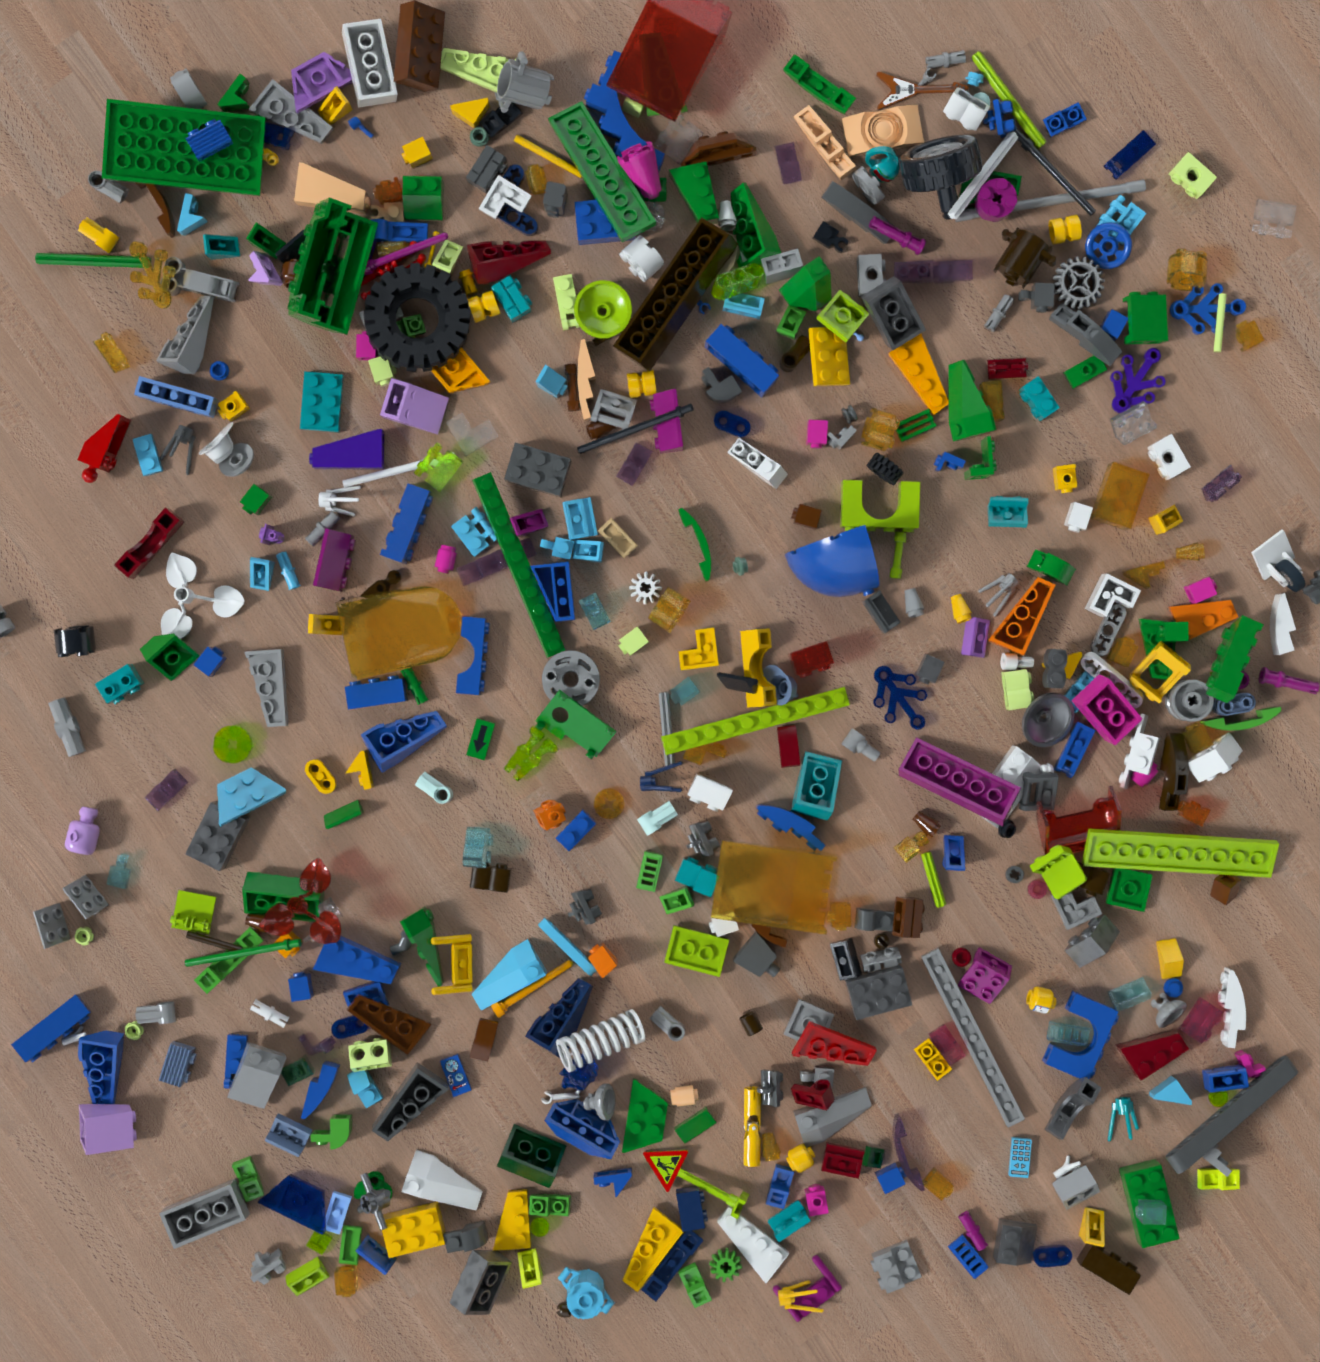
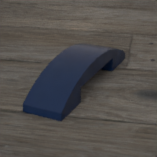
M685 1231L644 1283L641 1290L657 1302L667 1289L668 1283L688 1257L697 1250L703 1239L694 1231Z

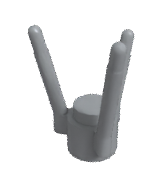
M1010 573L1006 576L1001 575L997 580L978 590L979 593H982L1001 583L999 584L1001 590L986 603V607H989L1004 592L1008 593L994 612V617L1002 610L1011 595L1017 591L1016 587L1019 585V582Z

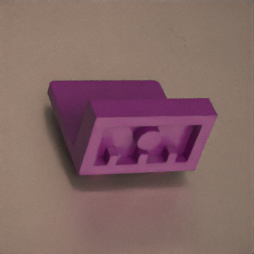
M979 947L975 952L973 964L958 982V987L991 1004L1010 980L1012 965Z

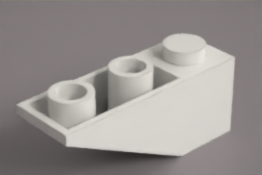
M738 438L727 452L775 489L779 487L788 475L781 465L741 438Z

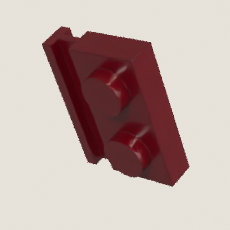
M826 1142L821 1171L859 1179L864 1150Z

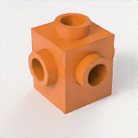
M546 800L541 803L540 807L533 810L540 827L546 831L550 828L554 829L561 826L562 822L566 820L564 806L555 800Z

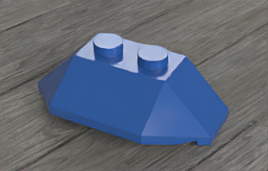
M578 1099L553 1103L544 1120L556 1136L592 1156L612 1159L620 1143L611 1119L602 1120L597 1115L595 1109H584L583 1102Z

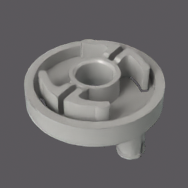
M563 651L556 654L547 662L542 674L543 689L550 700L560 689L573 700H578L576 702L581 706L588 703L595 696L600 684V675L596 664L589 656L578 651ZM568 672H574L578 675L579 680L574 687H569L564 683V676Z

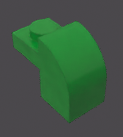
M1036 549L1027 565L1029 569L1042 573L1051 580L1068 586L1076 570L1068 562L1050 553L1046 554Z

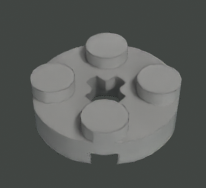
M863 166L852 174L856 186L862 188L864 191L862 194L869 202L875 205L885 198L883 192L878 188L880 186L879 181L874 176L870 177Z

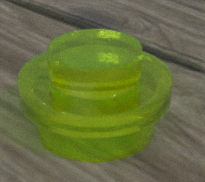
M1226 1091L1209 1093L1208 1099L1213 1106L1222 1107L1228 1101V1094Z
M537 1217L531 1222L530 1230L537 1237L545 1236L549 1231V1223L545 1218Z

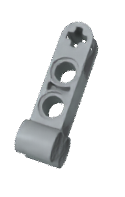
M177 257L166 259L164 267L169 275L164 276L160 281V287L166 294L176 296L181 290L229 302H236L234 297L237 286L240 285L239 282L186 269L185 264ZM179 263L178 270L172 271V265ZM171 281L174 282V288L167 290V284Z

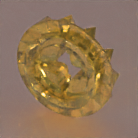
M615 789L601 790L594 799L596 813L605 819L618 817L624 809L623 796ZM604 797L609 801L616 799L612 804L614 811L609 807L602 809L606 804Z

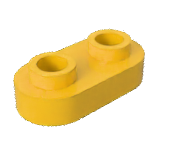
M313 759L306 763L305 773L319 792L329 794L336 789V779L322 761ZM314 765L318 766V772L313 771ZM326 780L330 782V787L328 788L324 786Z

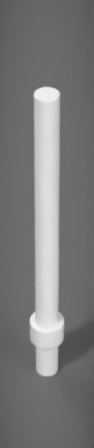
M454 452L440 456L436 454L428 459L342 480L344 488L432 465L434 467L440 466L441 463L456 460Z

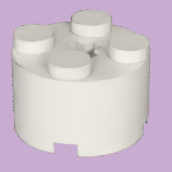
M639 235L619 253V256L624 262L630 264L628 268L634 276L638 275L645 282L662 268L664 261L654 247L651 248L648 245L649 242Z

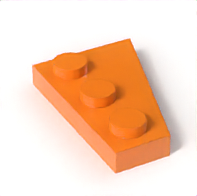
M1231 600L1168 607L1175 622H1188L1189 640L1239 617Z

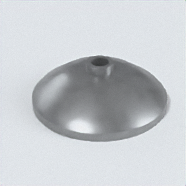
M1046 693L1036 698L1023 715L1022 732L1025 738L1031 744L1038 747L1052 746L1061 741L1068 734L1074 722V707L1071 701L1060 693Z

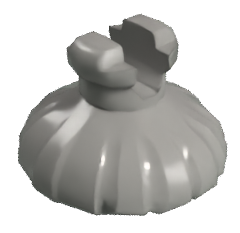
M1161 993L1159 996L1163 1002L1158 1004L1153 999L1151 1006L1158 1010L1156 1024L1159 1028H1164L1177 1020L1184 1013L1187 1005L1181 1000L1169 1001L1167 995Z
M604 1083L599 1086L595 1094L588 1093L589 1095L583 1101V1106L586 1110L595 1109L597 1115L602 1120H610L615 1110V1093L609 1083Z

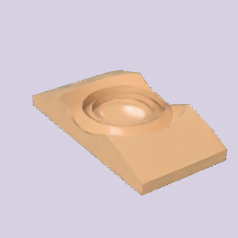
M918 105L896 106L886 110L863 112L842 118L848 157L864 155L868 150L879 146L898 149L924 143Z

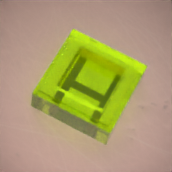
M316 1228L306 1246L323 1255L333 1237Z

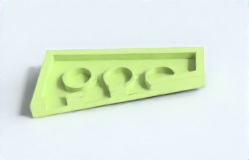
M443 48L440 69L497 93L499 75L508 59L501 56L493 57L481 53L473 54L468 51Z

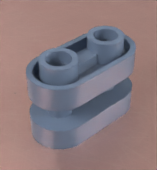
M1236 693V696L1228 703L1214 698L1212 711L1217 715L1225 716L1245 713L1254 709L1256 701L1250 693Z

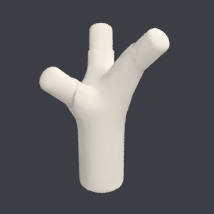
M80 1026L74 1034L62 1038V1044L67 1045L79 1041L80 1037L86 1036V1033H81L84 1027Z
M1066 1156L1064 1165L1053 1172L1056 1178H1059L1080 1167L1081 1162L1069 1164L1070 1156Z

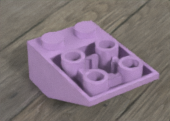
M391 378L380 415L385 419L438 435L449 398Z

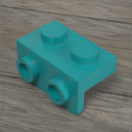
M1020 496L990 497L987 506L988 527L1027 528L1029 498H1022Z

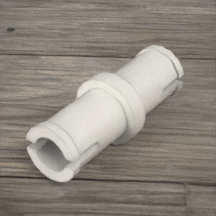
M255 999L253 1004L260 1008L254 1005L250 1008V1010L265 1017L264 1020H270L284 1028L286 1023L280 1019L287 1022L290 1018L275 1010V1007H269L258 1001V999Z

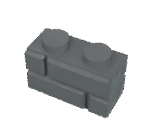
M486 145L466 176L467 181L487 194L499 173L503 174L507 169L506 157Z
M549 181L546 184V193L543 199L544 210L547 216L558 218L564 215L568 197L567 189L564 184Z

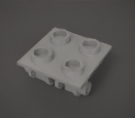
M86 875L62 888L85 919L98 914L109 905Z
M60 903L33 912L44 949L71 939Z

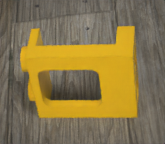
M1160 641L1130 673V683L1136 689L1141 688L1146 692L1145 695L1148 699L1160 703L1162 697L1183 675L1186 676L1191 671V665ZM1155 659H1159L1173 671L1158 689H1154L1140 677L1143 671Z

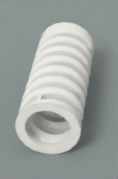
M630 1009L625 1014H618L616 1018H609L607 1022H599L598 1026L591 1025L589 1030L581 1029L579 1034L576 1032L572 1033L570 1038L565 1036L557 1039V1050L568 1072L577 1070L575 1064L573 1065L571 1055L577 1067H583V1060L576 1046V1041L580 1044L585 1061L588 1064L593 1062L585 1037L590 1042L595 1058L597 1060L602 1059V1052L595 1039V1033L599 1037L604 1054L611 1056V1047L604 1034V1029L608 1033L614 1051L620 1052L621 1045L613 1030V1025L617 1028L624 1048L630 1047V1041L625 1030H628L634 1044L637 1045L644 1042L645 1032L637 1013Z

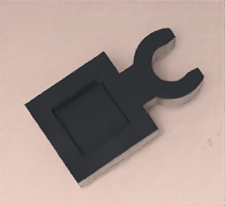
M824 221L812 238L828 249L832 244L838 253L843 252V249L838 244L843 242L847 245L849 242L844 237H837L839 231Z

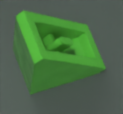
M686 885L659 897L666 914L695 906Z

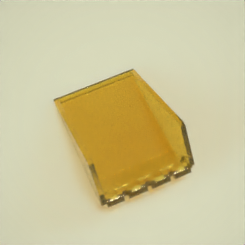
M722 840L711 918L827 935V929L824 926L826 912L819 911V908L827 909L829 893L822 892V889H830L832 874L824 872L825 870L832 871L833 861H837L838 857L835 854L822 851Z

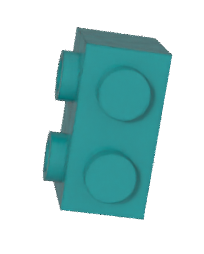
M1039 376L1019 389L1022 400L1028 403L1032 415L1036 419L1038 418L1039 421L1060 408Z
M126 664L97 682L95 686L107 704L114 703L116 705L124 700L123 696L128 693L132 695L141 690L140 686L145 683L134 665Z

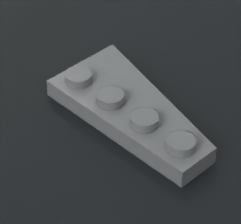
M273 79L249 108L251 112L266 117V119L320 144H323L334 130L332 126L309 108L297 114L294 96Z
M284 649L246 651L245 655L250 664L251 675H253L256 683V691L260 696V704L267 727L288 726Z

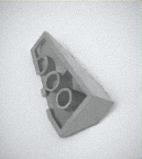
M200 296L187 313V321L181 326L178 325L176 336L172 341L168 339L156 360L158 363L183 374H195L199 370L204 355L214 298L212 296Z
M866 1087L836 1096L827 1111L806 1106L793 1112L804 1145L809 1147L824 1142L872 1105Z

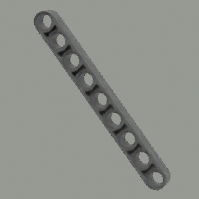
M1287 1055L1273 1062L1266 1068V1071L1249 1083V1088H1243L1165 1156L1177 1174L1189 1169L1298 1074L1299 1071Z

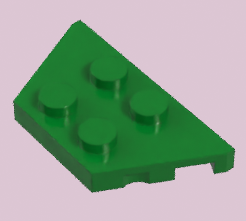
M634 1078L622 1153L661 1142L665 1127L668 1101Z

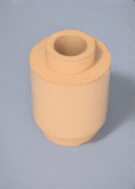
M693 1085L675 1087V1089L670 1090L672 1105H677V1107L695 1105V1101L699 1100L698 1090L694 1089Z

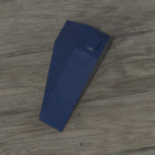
M578 978L562 994V998L556 1004L552 1003L548 1007L550 1010L543 1017L539 1016L534 1021L525 1037L560 1058L556 1040L565 1036L570 1038L572 1033L577 1032L593 986Z

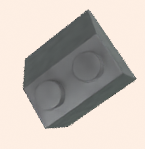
M999 1218L993 1253L996 1262L1014 1266L1031 1263L1037 1224Z

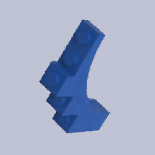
M614 50L613 55H609L605 64L607 70L605 74H601L598 82L599 85L593 83L591 89H587L584 99L586 100V107L603 113L598 126H601V133L620 140V142L616 141L613 152L616 157H622L621 152L639 143L642 146H646L647 143L631 128L622 112L617 95V76L622 53ZM655 149L658 172H660L665 159V153Z

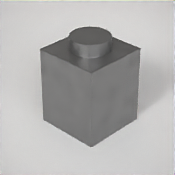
M924 654L915 675L920 677V682L927 685L930 682L936 683L944 661Z

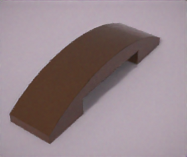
M136 183L141 189L144 187L148 188L163 212L157 219L167 235L173 238L175 236L173 215L161 191L152 184Z

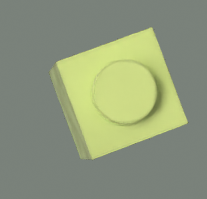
M636 627L619 639L621 644L618 646L624 654L629 653L631 656L649 641L640 629Z

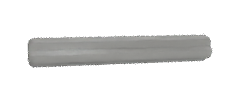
M661 692L659 693L662 736L672 734L669 693ZM664 751L665 766L675 763L674 753L665 755Z

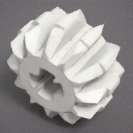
M644 572V578L642 579L638 573L639 581L633 578L631 580L636 586H629L630 590H636V592L631 594V597L638 594L636 602H640L641 598H644L643 604L646 605L647 598H649L650 602L653 603L652 595L657 598L660 597L655 592V590H662L660 586L655 587L656 584L660 583V580L652 581L655 574H652L650 579H648V572ZM643 583L651 586L649 593L640 591Z

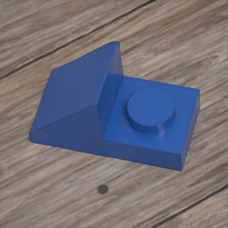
M944 835L943 867L945 870L965 871L964 837Z
M632 1167L595 1172L593 1176L594 1185L606 1187L610 1183H614L615 1197H617L632 1177Z

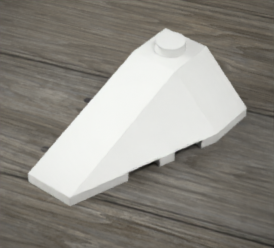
M419 1150L415 1151L401 1192L427 1200L477 1210L482 1190L467 1179L462 1178L451 1167L443 1164L436 1156Z

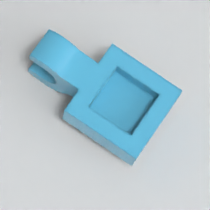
M559 537L555 538V542L541 539L540 547L553 550L552 556L567 560L571 559L574 541Z

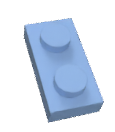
M337 1191L333 1192L323 1222V1230L340 1235L352 1196Z

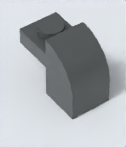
M709 367L702 371V382L706 387L710 386V389L705 394L712 401L726 403L741 395L742 390L732 375L719 383Z
M485 1220L469 1223L463 1229L448 1231L443 1234L447 1253L462 1250L468 1252L485 1245L489 1239Z

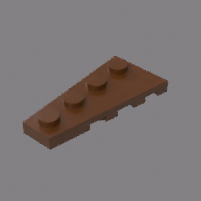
M358 994L347 1008L348 1012L407 1055L432 1025L430 1022L361 994Z

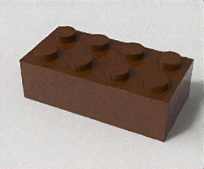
M415 0L400 4L394 82L422 92L439 88L445 21L444 11Z

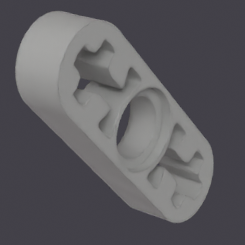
M1120 604L1112 605L1107 617L1103 618L1090 645L1091 652L1096 653L1098 656H1104L1109 652L1126 616L1124 606ZM1119 608V613H1121V616H1116L1114 619V622H1117V625L1113 622L1107 621L1108 618L1111 620L1114 617V613L1112 612V610H1117ZM1106 625L1113 627V633L1110 636L1105 635L1103 632V628ZM1099 636L1109 639L1108 642L1104 641L1102 644L1104 651H1099L1098 653V648L1095 646L1096 644H1101L1103 640L1099 639Z

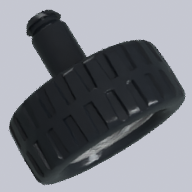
M952 135L933 139L906 150L899 157V168L904 187L908 191H937L940 209L943 213L942 217L950 220L948 212L958 200L955 185L966 182L978 175L982 170V159L978 141L974 136Z

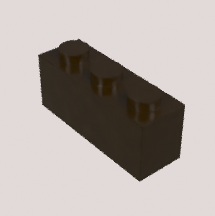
M1086 1243L1076 1259L1080 1266L1130 1295L1141 1277V1274L1137 1271L1138 1267L1129 1261L1127 1263L1121 1260L1122 1257L1113 1251L1108 1253L1104 1250L1105 1247Z

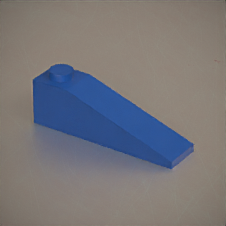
M105 1030L79 1038L78 1058L79 1061H82L83 1074L87 1078L88 1090L93 1104H115L123 1054L124 1033Z

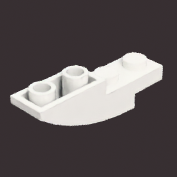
M1224 967V972L1221 973L1220 977L1222 989L1218 993V1002L1220 1006L1227 1010L1223 1013L1225 1025L1224 1030L1221 1031L1220 1038L1223 1045L1228 1048H1235L1238 1029L1245 1030L1246 1028L1245 999L1235 972Z

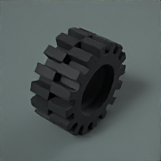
M875 453L866 465L875 475H878L879 478L893 486L904 473L899 466L879 453Z

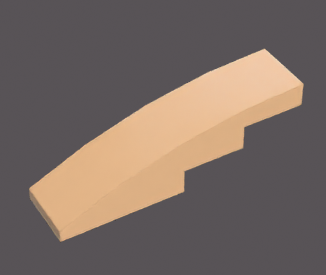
M809 105L794 116L804 134L840 180L856 170V165L845 154L844 148L833 137L832 131Z
M585 339L581 340L577 378L584 422L591 420L587 401L594 398L589 381L596 379Z

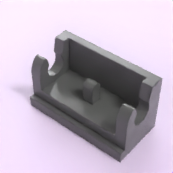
M880 590L862 601L883 634L900 624L901 621Z

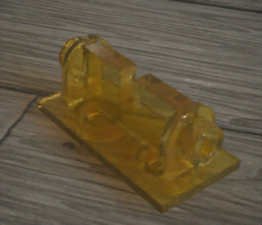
M104 332L100 335V339L93 341L114 373L130 368L127 362L128 358L124 356L120 348L117 349V344L111 334Z

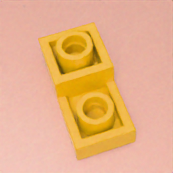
M929 1038L913 1049L937 1081L952 1070Z

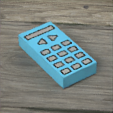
M1011 1138L1008 1171L1010 1177H1029L1031 1138Z

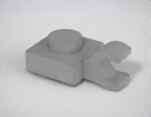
M814 1066V1072L800 1071L801 1081H813L814 1084L818 1080L826 1079L833 1088L834 1068Z

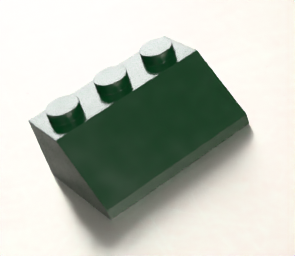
M514 1124L497 1167L550 1188L567 1146Z

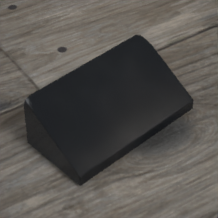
M304 230L299 232L276 252L275 255L283 264L291 259H300L301 255L298 254L299 248L306 238Z
M722 672L717 673V677L727 689L752 694L756 693L757 679Z
M848 938L830 943L840 981L857 978L862 975L853 939Z

